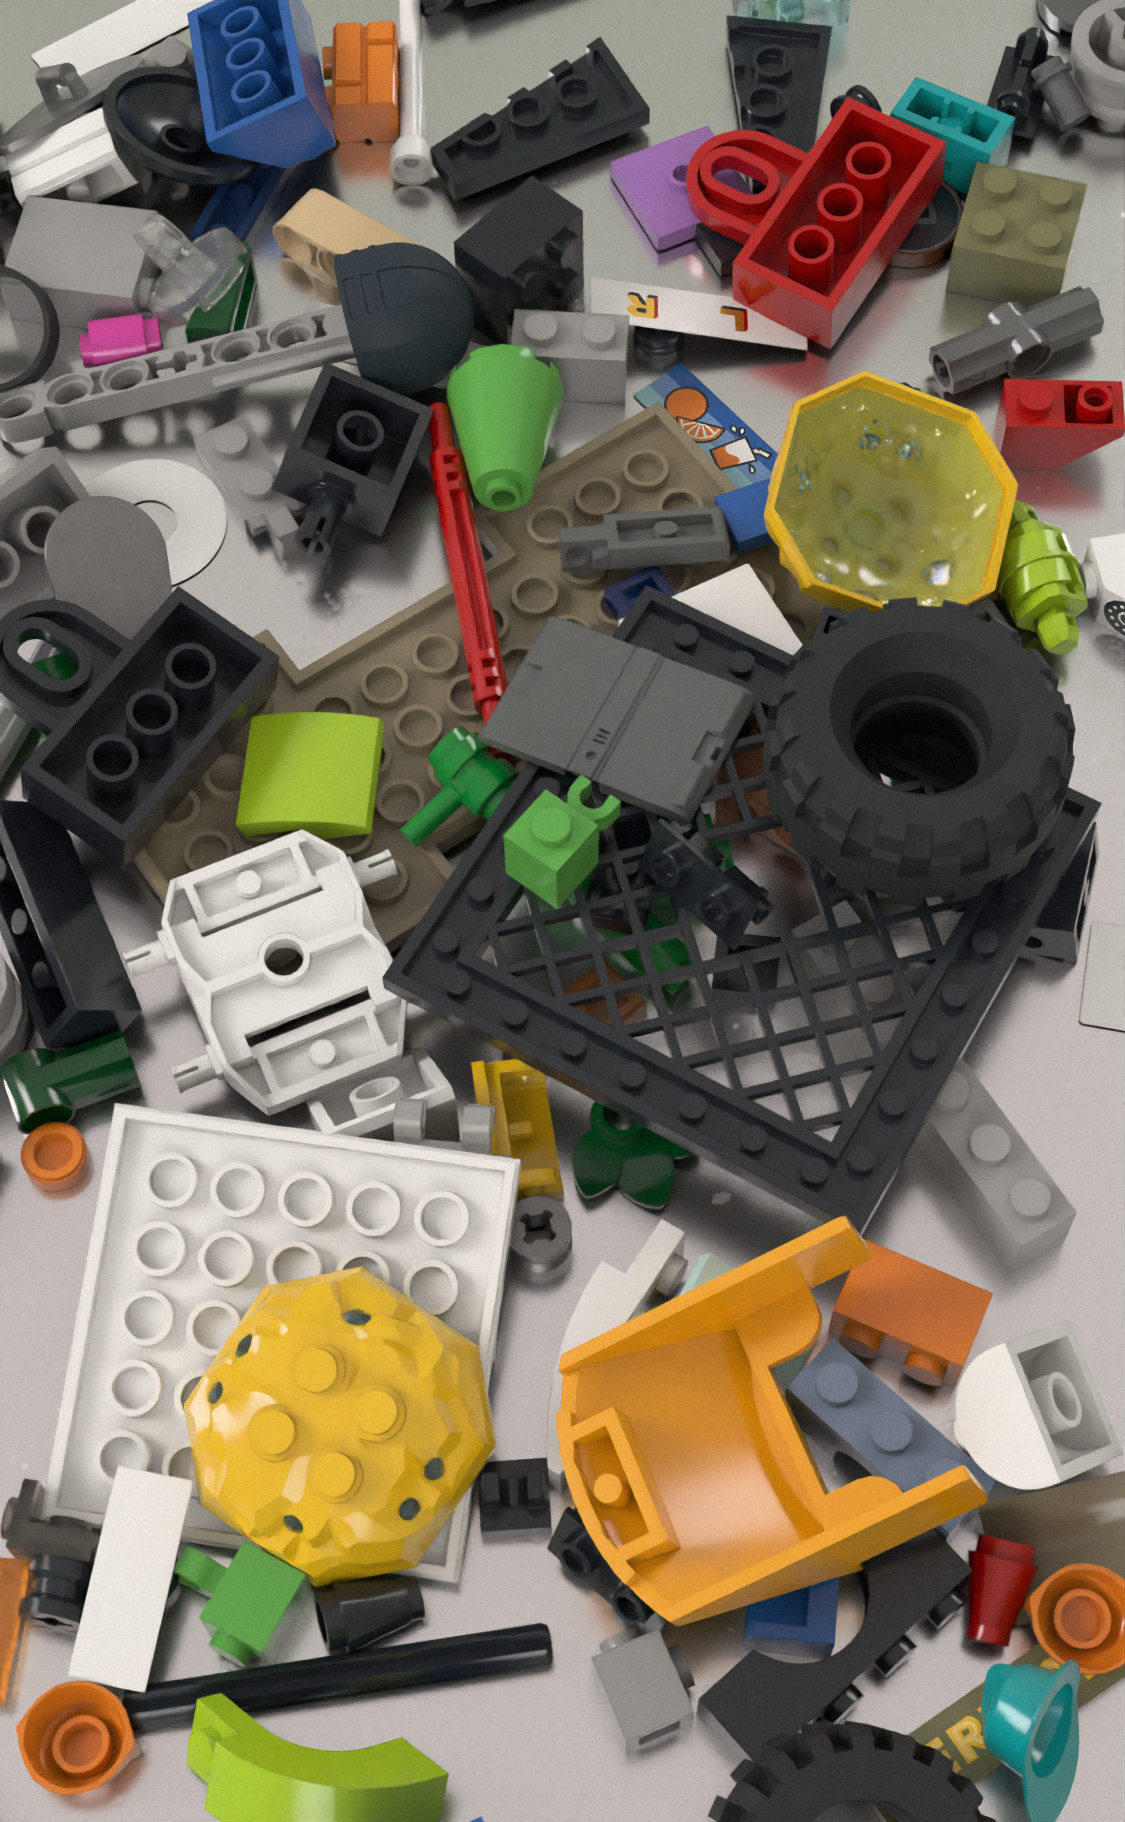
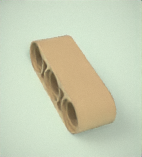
M310 189L273 226L272 232L275 241L286 255L337 284L334 269L335 254H345L351 252V250H361L371 245L377 246L386 243L404 242L416 244L412 240L319 189Z

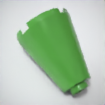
M498 344L478 348L469 353L468 362L458 369L455 365L450 371L447 385V401L476 499L488 508L497 511H510L525 505L533 495L562 405L563 383L558 368L552 362H550L549 368L537 360L536 351L527 347Z

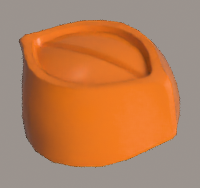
M1089 1563L1070 1564L1048 1577L1024 1602L1023 1608L1030 1617L1033 1631L1041 1648L1059 1665L1062 1666L1067 1660H1076L1081 1669L1080 1674L1096 1675L1105 1674L1121 1667L1125 1663V1580L1120 1575L1104 1566Z
M69 1681L52 1687L34 1702L16 1726L18 1745L23 1763L31 1778L45 1789L61 1795L82 1794L101 1788L116 1777L131 1761L141 1756L142 1752L136 1741L127 1711L118 1697L105 1687L90 1681Z

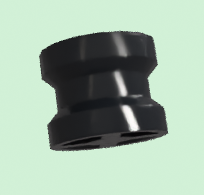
M41 1554L32 1556L28 1573L33 1581L30 1593L20 1600L17 1616L40 1626L78 1632L93 1565L55 1555Z

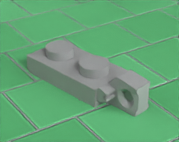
M242 415L193 437L197 454L247 534L252 532L255 536L265 531L282 558L301 550L295 543V535L299 527L294 520V517L301 515V508L297 500L272 490L279 468L246 415Z

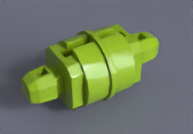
M1015 500L998 575L997 586L1000 595L1006 600L1010 615L1017 627L1037 632L1044 648L1050 653L1058 655L1067 654L1078 646L1079 630L1075 617L1085 611L1088 606L1085 587L1079 573L1080 565L1077 556L1072 554L1066 535L1062 533L1061 527L1040 521L1031 505Z

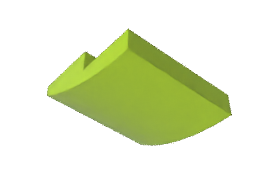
M290 712L252 716L236 826L247 837L304 829L322 840L371 833L385 724L377 717L332 712Z

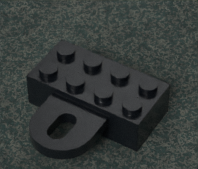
M179 586L132 640L123 636L83 607L67 601L45 599L18 606L0 620V702L11 712L47 736L20 768L23 798L125 870L276 689L280 656ZM28 640H43L73 660L79 669L69 679L55 680L24 660L17 651Z

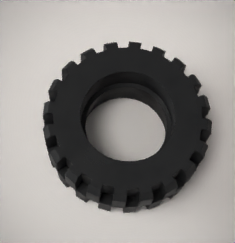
M825 1721L802 1725L801 1733L789 1736L780 1733L763 1743L765 1754L755 1762L744 1759L730 1774V1777L736 1782L735 1787L727 1799L717 1795L708 1814V1817L716 1822H813L819 1815L837 1804L846 1801H862L878 1805L893 1815L899 1822H996L995 1819L980 1813L978 1807L981 1805L984 1797L970 1778L957 1775L952 1770L953 1761L941 1752L916 1742L913 1737L874 1725L845 1721L844 1724H832Z

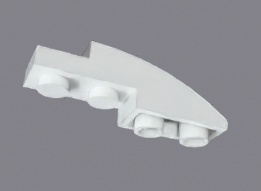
M661 1219L626 1273L601 1260L584 1289L567 1326L556 1360L549 1395L546 1430L549 1487L560 1494L568 1484L560 1455L556 1427V1412H561L563 1375L558 1371L561 1354L646 1313L660 1292L666 1296L672 1294L681 1281L689 1261L683 1258L685 1232Z

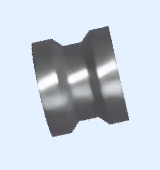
M530 1196L516 1203L508 1254L509 1260L519 1272L530 1277H547L557 1273L567 1264L572 1254V1221L570 1216L557 1200L550 1197ZM543 1224L546 1225L543 1230L532 1232L527 1229L528 1226L534 1228L536 1226L542 1227Z

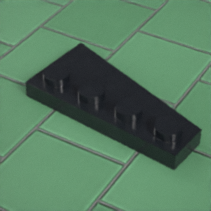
M726 15V37L741 130L762 132L806 153L810 152L816 143L832 26ZM748 177L750 190L754 195L766 189L763 183Z
M599 37L586 46L585 55L573 63L565 59L549 70V78L530 91L525 87L521 88L507 97L508 105L494 115L481 114L431 147L430 150L433 157V167L454 200H458L650 123V108L602 38Z

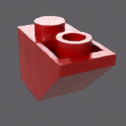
M1004 379L995 421L996 447L1009 469L1057 470L1123 437L1125 432L1122 381Z

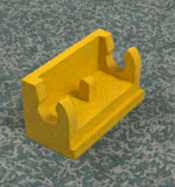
M517 1059L484 1063V1061L471 1062L476 1104L495 1106L492 1153L512 1155L513 1159H520L522 1161L516 1203L530 1196H547L554 1200L564 1199V1189L545 1074Z

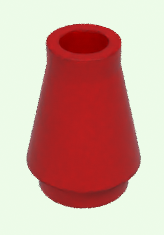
M978 1535L976 1550H968V1565L973 1571L968 1579L969 1622L966 1632L967 1637L1009 1647L1011 1632L1039 1569L1038 1566L1032 1565L1036 1547L988 1535Z

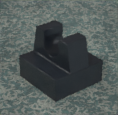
M547 1458L487 1462L478 1475L482 1539L552 1534Z

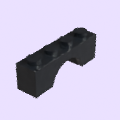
M934 1528L861 1563L863 1570L857 1571L855 1574L863 1596V1622L859 1632L842 1650L816 1662L788 1663L775 1660L753 1649L698 1699L696 1713L740 1763L744 1759L753 1762L758 1760L765 1754L762 1744L780 1733L789 1736L801 1733L802 1725L820 1722L823 1718L832 1724L840 1722L863 1699L864 1695L857 1688L859 1684L877 1668L885 1677L890 1675L917 1648L910 1640L914 1633L928 1620L937 1629L940 1628L964 1606L969 1598L962 1592V1589L965 1587L973 1570Z

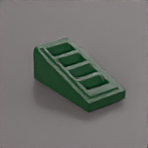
M237 241L193 311L185 328L188 343L246 329L257 283L252 249L247 241Z

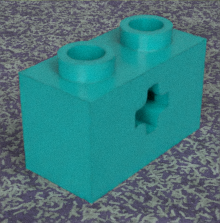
M918 77L913 79L890 113L891 117L946 142L943 180L957 191L968 195L977 162L1002 167L1007 165L1015 117Z

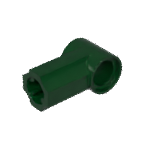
M121 1030L58 1053L46 1048L23 1051L9 1058L0 1067V1077L18 1130L22 1134L27 1135L46 1123H68L74 1117L76 1109L141 1086Z

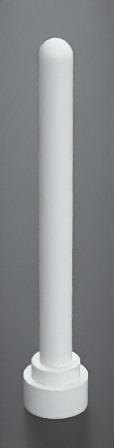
M399 0L400 137L392 145L389 152V171L391 177L396 182L407 186H416L427 182L433 174L431 147L422 138L420 0Z

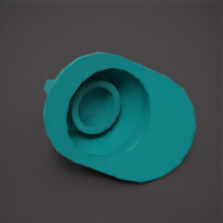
M1067 1660L1057 1671L1032 1664L1012 1666L997 1663L986 1674L981 1704L982 1722L984 1724L983 1743L992 1756L1023 1779L1024 1803L1027 1818L1030 1822H1054L1065 1806L1074 1782L1079 1757L1077 1694L1081 1670L1076 1660Z

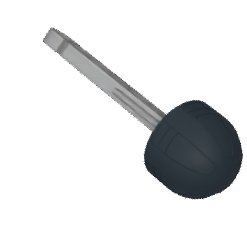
M395 242L377 246L371 245L368 248L351 250V252L345 254H335L334 269L341 305L62 375L47 384L43 380L9 389L0 394V438L11 443L25 442L54 434V429L72 430L321 367L325 362L333 364L353 358L356 359L361 378L402 396L411 395L443 380L449 375L455 365L457 367L464 357L474 330V308L471 295L458 270L439 253L421 245ZM297 342H303L302 344H299L297 346L288 347L289 345L295 344ZM247 356L246 358L241 359L239 361L231 362L239 357ZM132 384H136V385L133 386V387H130V388L125 389V390H121V389H123L124 387H127V386L132 385ZM80 398L78 401L72 402V403H70V404H66V403H68V402L71 401V400ZM25 412L24 414H22V415H20V416L11 418V417H13V416L16 415V414Z

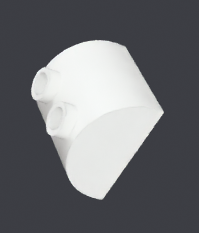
M1069 1321L1010 1340L984 1351L970 1363L962 1375L955 1401L956 1418L954 1420V1434L957 1443L962 1451L972 1457L984 1472L1007 1486L1026 1490L1049 1487L1123 1455Z

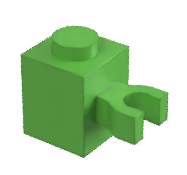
M580 775L571 785L567 803L545 789L504 834L506 874L556 909L565 902L578 885L596 867L599 858V831L610 827L621 815V801L612 795L606 799L601 807L596 809L587 808L582 804L591 795V781L583 775Z
M246 1541L242 1543L228 1568L187 1544L173 1569V1572L180 1576L178 1580L181 1584L210 1598L199 1616L207 1632L213 1636L208 1646L223 1657L243 1667H246L251 1657L266 1666L272 1664L313 1592L305 1573Z

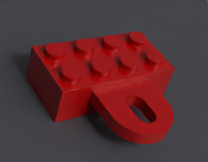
M850 97L846 98L809 153L768 134L753 130L729 131L706 141L697 149L688 164L686 174L687 198L692 212L705 226L744 245L733 261V300L831 349L942 185L946 142ZM733 169L763 183L766 189L759 194L748 195L717 181L713 176L721 170Z

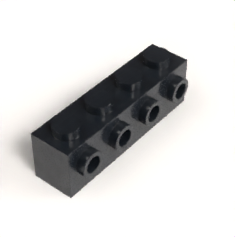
M0 800V933L45 1048L74 1047L119 1030L123 1033L140 1014L142 1008L96 900L93 888L89 883L74 847L71 835L66 828L29 802Z

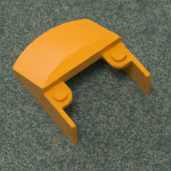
M840 1216L561 1354L558 1370L563 1375L561 1412H556V1427L565 1476L576 1508L596 1547L614 1573L656 1613L677 1627L863 1570L862 1562L989 1501L983 1486L965 1465L956 1467L904 1493L893 1482L876 1476L857 1479L830 1493L825 1485L774 1371V1367L803 1354L814 1345L821 1333L823 1320L820 1307L811 1289L869 1261L873 1257L867 1243L847 1216Z

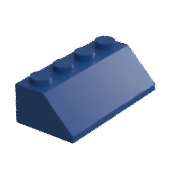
M213 0L187 13L206 141L212 152L288 169L303 161L313 160L322 155L326 150L336 146L311 16L301 0Z

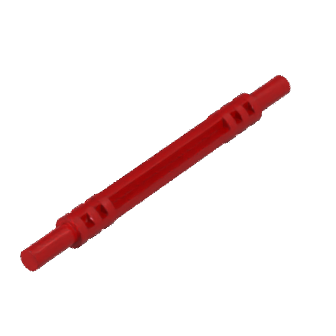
M434 403L428 406L434 409L428 423L433 452L429 455V464L463 639L474 707L478 713L482 714L485 726L508 687L465 460L462 450L456 447L449 407L444 403ZM492 747L491 754L497 760L505 758L508 762H511L515 759L514 755Z

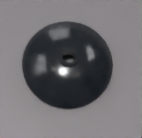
M158 66L137 68L115 78L106 91L102 111L108 131L129 157L162 177L190 185L216 186L243 179L252 174L261 164L256 161L212 152L206 141L197 75L194 72Z

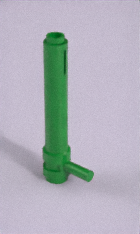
M459 726L440 740L430 753L428 763L435 769L434 777L444 788L399 830L413 847L417 848L462 805L476 819L484 817L488 821L520 774L505 758L497 760L491 754V746L477 740L479 732L471 734L464 726ZM592 872L581 882L585 900ZM571 894L566 900L571 905H575L573 895ZM650 911L646 931L664 927L665 925ZM596 928L607 940L628 935ZM679 938L648 945L656 972L691 964L686 946ZM638 949L621 951L620 953L645 976ZM691 979L663 985L661 988H665L671 995H675Z

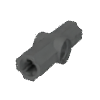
M1078 286L1027 308L1019 301L1005 303L993 310L982 322L981 327L930 347L929 362L934 373V380L943 393L950 392L953 395L1006 372L1013 379L1028 377L1042 368L1050 359L1052 353L1102 333L1104 318L1101 314L1099 299L1090 287L1083 289Z

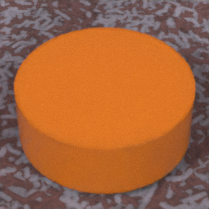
M50 1122L34 1129L23 1142L20 1154L22 1166L30 1181L38 1188L49 1192L65 1191L77 1185L87 1174L91 1161L90 1151L83 1135L74 1126L63 1122Z

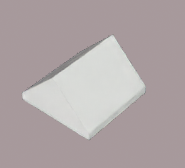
M422 1045L404 1052L403 1060L398 1064L304 1101L316 1131L394 1142L395 1101L400 1100V1098L428 1100L425 1139L445 1141L460 1135L456 1098L452 1086Z

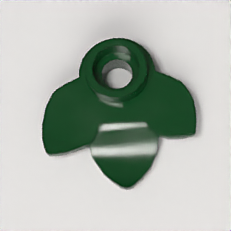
M595 1101L590 1111L591 1130L576 1143L573 1152L574 1179L578 1189L585 1198L590 1199L604 1193L617 1184L622 1194L634 1203L651 1209L663 1208L674 1188L673 1160L684 1159L695 1154L636 1122L632 1127L625 1130L615 1128L610 1121L619 1113Z

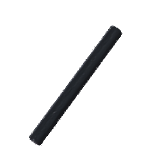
M536 1623L363 1650L349 1654L344 1653L147 1684L145 1693L125 1689L122 1694V1705L127 1711L132 1729L140 1730L194 1721L197 1699L222 1693L245 1713L547 1666L553 1660L551 1634L547 1624Z

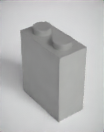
M27 196L5 266L27 276L46 292L56 309L59 325L88 328V321L141 313H143L145 319L147 313H154L158 301L157 277L159 270H166L169 265L171 242L168 235H163L159 214L155 210ZM1 276L0 286L10 319L44 323L41 307L33 292L22 281Z

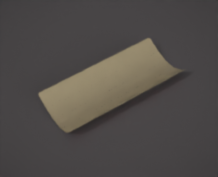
M1125 1471L994 1500L977 1507L985 1535L1036 1547L1032 1565L1038 1566L1039 1569L1026 1599L1053 1573L1070 1564L1089 1563L1104 1566L1125 1580ZM1023 1607L1014 1627L1031 1623L1030 1617Z

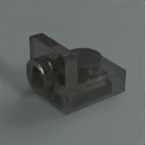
M24 1478L19 1497H11L8 1500L1 1524V1537L3 1540H7L5 1547L19 1564L29 1566L32 1556L43 1554L67 1557L94 1566L100 1537L97 1533L91 1532L92 1525L84 1520L62 1515L51 1516L49 1524H44L45 1520H40L45 1488L39 1480Z

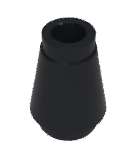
M415 1576L402 1579L398 1577L331 1582L330 1590L314 1595L317 1621L327 1651L343 1648L349 1654L411 1624L412 1621L425 1618L423 1597Z

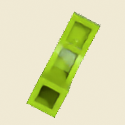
M222 1693L197 1699L192 1733L188 1740L186 1765L208 1783L204 1809L221 1822H440L449 1773L403 1737L356 1750L331 1751L314 1749L294 1744L272 1734Z

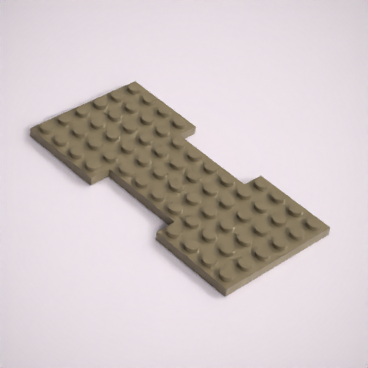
M659 401L541 469L533 495L522 507L510 511H497L481 504L474 508L479 539L494 556L485 561L484 565L508 685L549 617H559L612 637L618 628V620L627 615L646 585L672 597L748 563L802 645L808 639H812L823 608L832 607L800 591L797 580L787 568L780 564L779 547L775 542L737 555L729 539V561L708 562L699 566L677 564L650 566L642 570L608 568L606 571L595 569L592 573L562 572L559 552V528L595 526L603 523L604 514L714 507L716 496L737 489ZM452 581L301 670L298 669L268 629L252 637L280 656L276 689L253 716L290 712H332L377 717L385 724L371 833L325 839L324 841L344 851L346 857L350 856L353 863L384 852L386 849L391 853V859L395 862L398 874L363 887L362 891L375 928L388 948L389 953L406 943L453 873L454 868L442 853L480 831L487 823L484 817L476 819L462 805L417 848L413 847L399 831L444 788L434 777L435 769L428 763V757L434 747L449 732L459 726H464L471 734L474 732L480 733L484 727L483 716L474 707ZM751 711L737 737L755 726ZM251 719L133 859V862L164 905L170 880L299 831L293 830L247 837L236 826ZM515 756V759L509 763L520 773L528 761ZM281 948L270 954L267 958L266 966L276 975H291L301 967L303 958L293 949Z

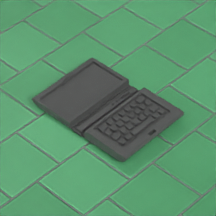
M549 617L477 740L562 775H565L567 770L578 776L583 775L587 779L599 783V791L604 794L612 795L619 800L672 821L677 820L681 824L686 825L690 824L757 698L751 691L740 685L663 657L659 653L634 646L559 617ZM716 753L719 754L716 761H714L713 759Z

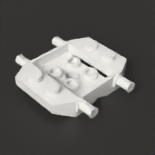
M301 829L170 880L161 921L163 929L157 931L159 940L131 951L123 952L122 955L132 979L166 964H169V966L176 964L209 1042V1045L205 1046L207 1054L175 1067H170L180 1094L215 1078L218 1081L224 1079L225 1083L266 1115L270 1116L402 1062L407 1005L410 1002L384 989L382 977L393 962V959L375 928L362 893L363 887L398 874L395 862L391 859V853L388 849L353 863L351 857H346L341 849ZM281 948L293 949L302 956L303 963L291 975H276L266 966L267 958L272 952ZM367 990L371 998L252 1047H249L246 1038L276 1028L281 1024L328 1005L336 1004Z

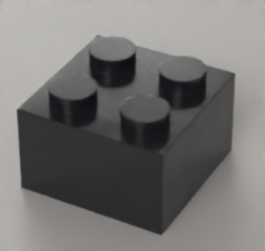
M533 176L528 178L453 242L455 268L464 279L473 303L474 329L496 345H511L515 309L557 311L561 306L574 302L584 287L583 210Z

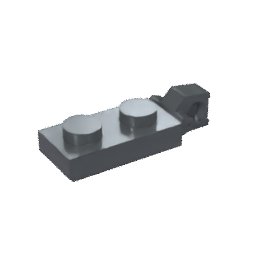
M719 506L604 514L603 523L595 526L559 528V552L562 572L592 573L595 569L606 571L608 568L642 570L650 566L677 564L699 566L708 562L729 561L730 542L722 508L719 509Z

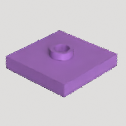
M708 125L610 162L611 178L658 251L694 238L696 224L701 223L692 212L688 203L686 174L688 164L697 149L706 141L715 137ZM724 169L713 176L717 181L744 194L754 195L736 170Z

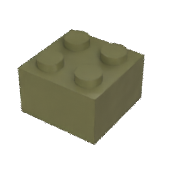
M977 162L953 244L946 291L1001 303L1019 301L1026 308L1061 294L1088 184Z

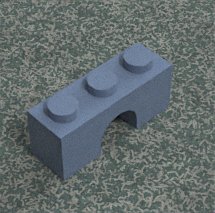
M834 1338L786 1387L785 1395L800 1429L833 1459L839 1452H843L858 1461L873 1476L886 1478L896 1484L903 1493L956 1467L965 1465L983 1486L989 1498L996 1481ZM974 1508L934 1529L950 1544L978 1513V1510Z

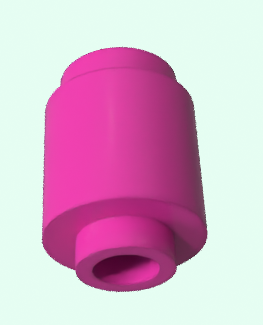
M143 313L88 321L89 333L79 334L84 368L98 367L164 350L158 317L144 319Z

